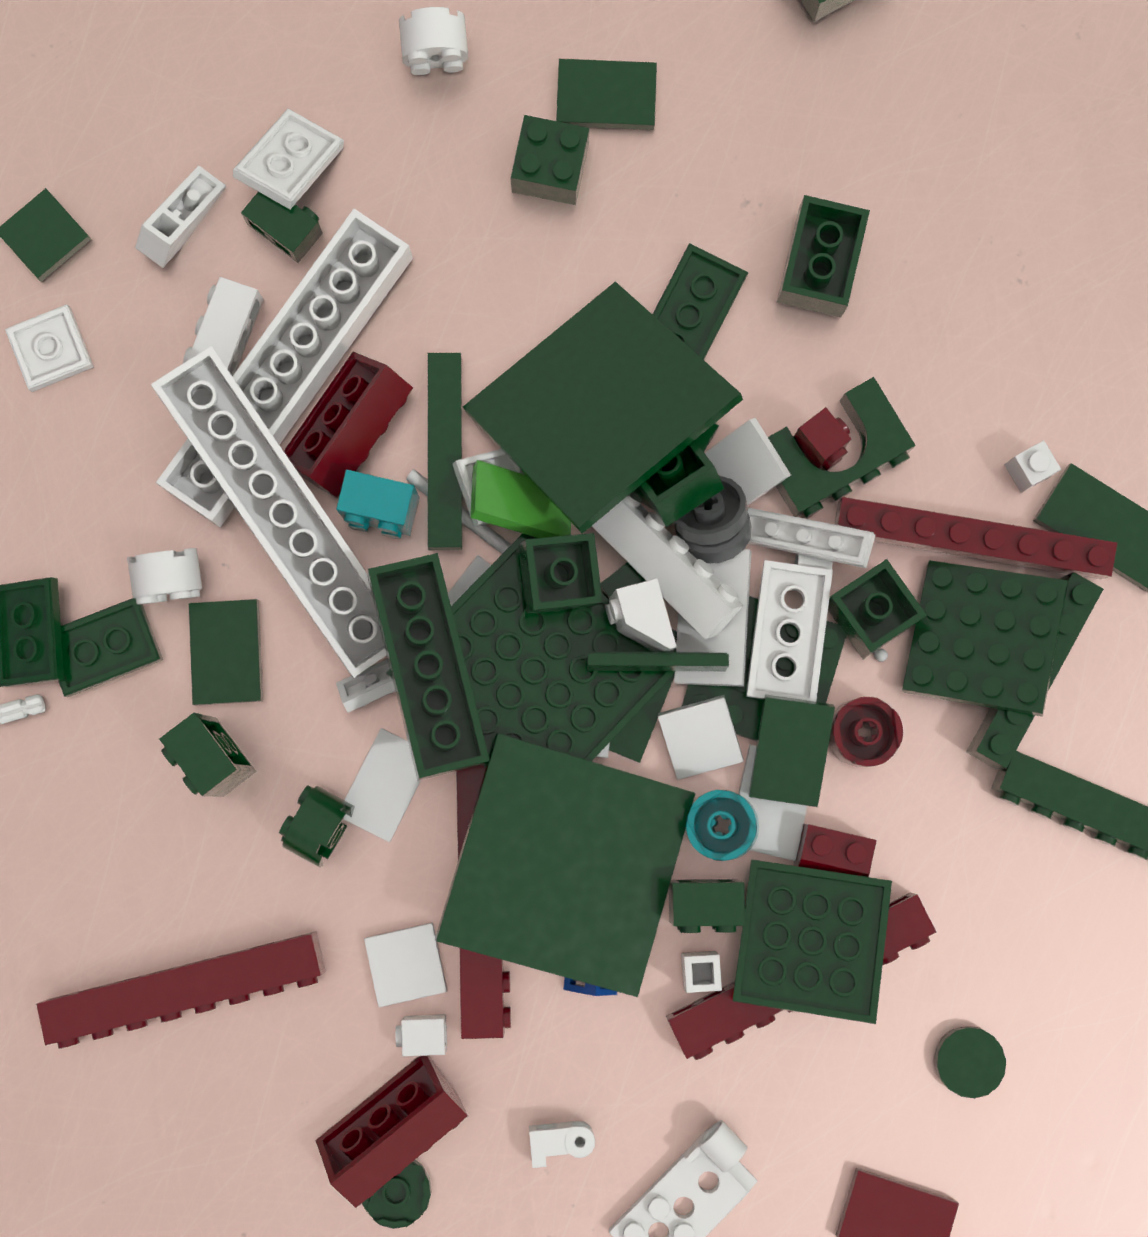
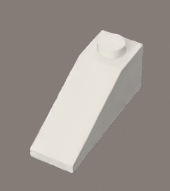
M198 165L142 224L135 248L163 268L182 248L222 194L226 185Z

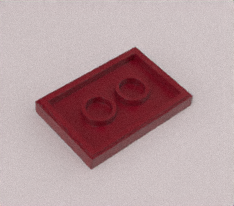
M856 1168L836 1237H950L959 1203L955 1200Z

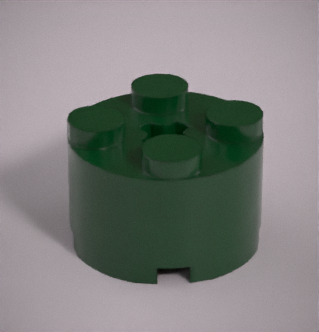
M307 785L297 802L301 805L294 817L289 815L286 818L279 834L283 835L281 838L283 848L321 867L323 865L322 857L326 859L330 857L347 828V825L342 823L345 815L347 814L352 817L355 806L319 786L312 788Z

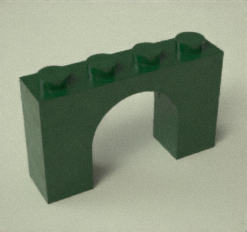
M874 377L849 390L840 399L841 405L857 429L861 440V453L854 466L838 472H829L817 468L807 460L787 426L768 437L791 474L790 477L778 484L776 488L794 517L804 514L808 518L822 510L824 507L821 503L833 497L834 501H838L852 492L850 486L861 480L865 485L882 475L879 470L890 464L892 468H895L910 459L908 453L916 445Z

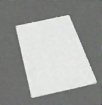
M381 728L345 798V801L354 805L355 808L352 817L346 814L344 820L388 842L391 841L421 781H417L407 740Z

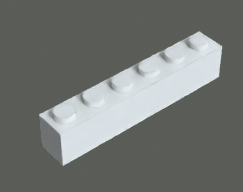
M632 492L593 524L592 527L646 581L658 579L662 597L704 639L717 636L744 606L737 599L738 594L729 585L721 584L712 575L714 573L713 569L703 560L696 559L688 551V544L680 537L673 536L666 530L659 516L653 512H648L641 505V498L635 492Z

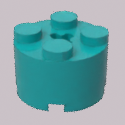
M713 790L703 794L693 803L687 817L686 831L690 843L700 854L717 861H729L745 855L753 847L759 833V820L751 803L741 795L727 790ZM720 816L724 820L730 819L732 823L728 826L729 833L726 835L721 831L716 832L714 828L718 825L717 818Z

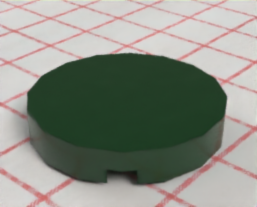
M970 1026L953 1029L941 1039L936 1048V1071L939 1079L946 1088L961 1097L975 1099L989 1095L1000 1085L1005 1075L1006 1058L1003 1047L993 1035L981 1028Z
M414 1160L400 1174L394 1176L377 1190L372 1197L366 1199L362 1205L373 1220L381 1226L392 1229L407 1227L419 1219L428 1207L432 1193L430 1177L424 1166Z

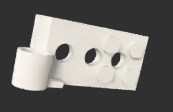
M800 554L796 555L794 564L764 560L746 697L764 699L766 694L816 702L833 561ZM795 590L802 595L803 603L800 608L792 609L785 604L784 596L787 591ZM784 624H792L797 628L799 635L795 642L788 643L781 638L780 629ZM779 658H788L793 662L794 672L791 676L783 677L777 673L775 665Z
M722 1120L718 1121L710 1129H707L609 1228V1233L613 1237H650L648 1234L650 1226L661 1222L669 1229L666 1237H706L758 1182L739 1161L745 1154L747 1146ZM704 1172H713L718 1176V1183L711 1190H705L698 1184L699 1177ZM680 1197H687L693 1201V1209L686 1215L677 1214L673 1209L675 1201Z

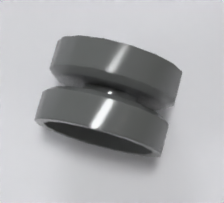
M720 475L719 477L725 489L674 522L676 534L688 544V551L696 559H701L706 563H721L734 558L746 548L751 539L752 526L748 514L746 496L741 486L732 479Z

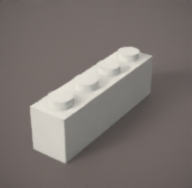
M219 277L217 285H213L209 290L207 296V304L209 306L205 316H201L197 321L195 328L197 337L193 347H189L186 350L183 363L212 346L233 376L237 371L264 300L258 289Z

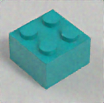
M346 470L336 510L344 521L349 523L348 527L368 531L369 527L381 530V534L384 536L401 539L402 534L411 536L420 497L414 485Z

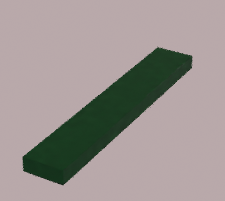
M428 353V550H462V491L452 466L456 460L462 459L461 353Z

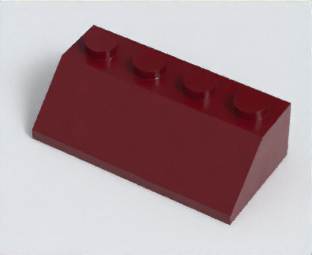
M352 352L287 445L284 453L301 477L319 489L338 498L346 470L356 472L360 464L368 458L371 448L378 438L386 432L389 422L398 409L406 403L407 396L413 387L388 365Z
M429 1055L419 1056L316 1140V1144L330 1185L357 1208L394 1176L400 1174L405 1167L422 1153L428 1151L444 1135L456 1128L468 1115L458 1094Z

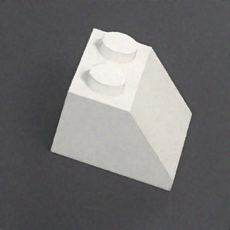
M658 579L616 589L609 597V604L605 605L607 617L611 625L616 623L618 632L653 652H670L677 647Z

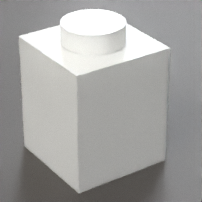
M1044 440L1016 455L1004 464L1021 493L1061 470Z
M716 951L681 953L683 986L686 993L722 991L720 955Z
M446 1014L404 1016L401 1020V1025L396 1026L395 1032L396 1047H402V1057L445 1055L447 1051Z

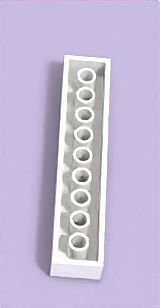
M356 209L351 211L232 376L279 445L413 259L410 246ZM187 439L156 483L218 527H221L235 507Z
M208 347L153 382L151 386L351 676L353 678L384 658L387 654L367 577L368 574L213 347Z

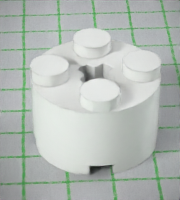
M426 7L411 11L412 18L405 20L404 15L399 18L402 62L411 68L412 74L426 75L433 68H443L445 72L449 73L463 70V63L468 59L465 16L462 12L457 10L458 16L449 14V8Z
M197 548L184 549L181 552L169 550L127 557L132 596L136 598L137 605L167 601L166 594H170L171 600L200 597L199 590L203 588Z

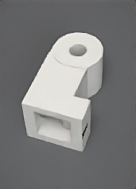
M582 1121L529 1126L532 1168L547 1167L546 1157L570 1154L575 1158L587 1157L595 1147L593 1130L587 1123Z

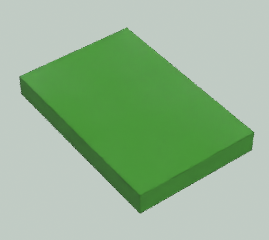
M480 460L476 461L472 473L470 518L537 538L571 535V522L525 474Z

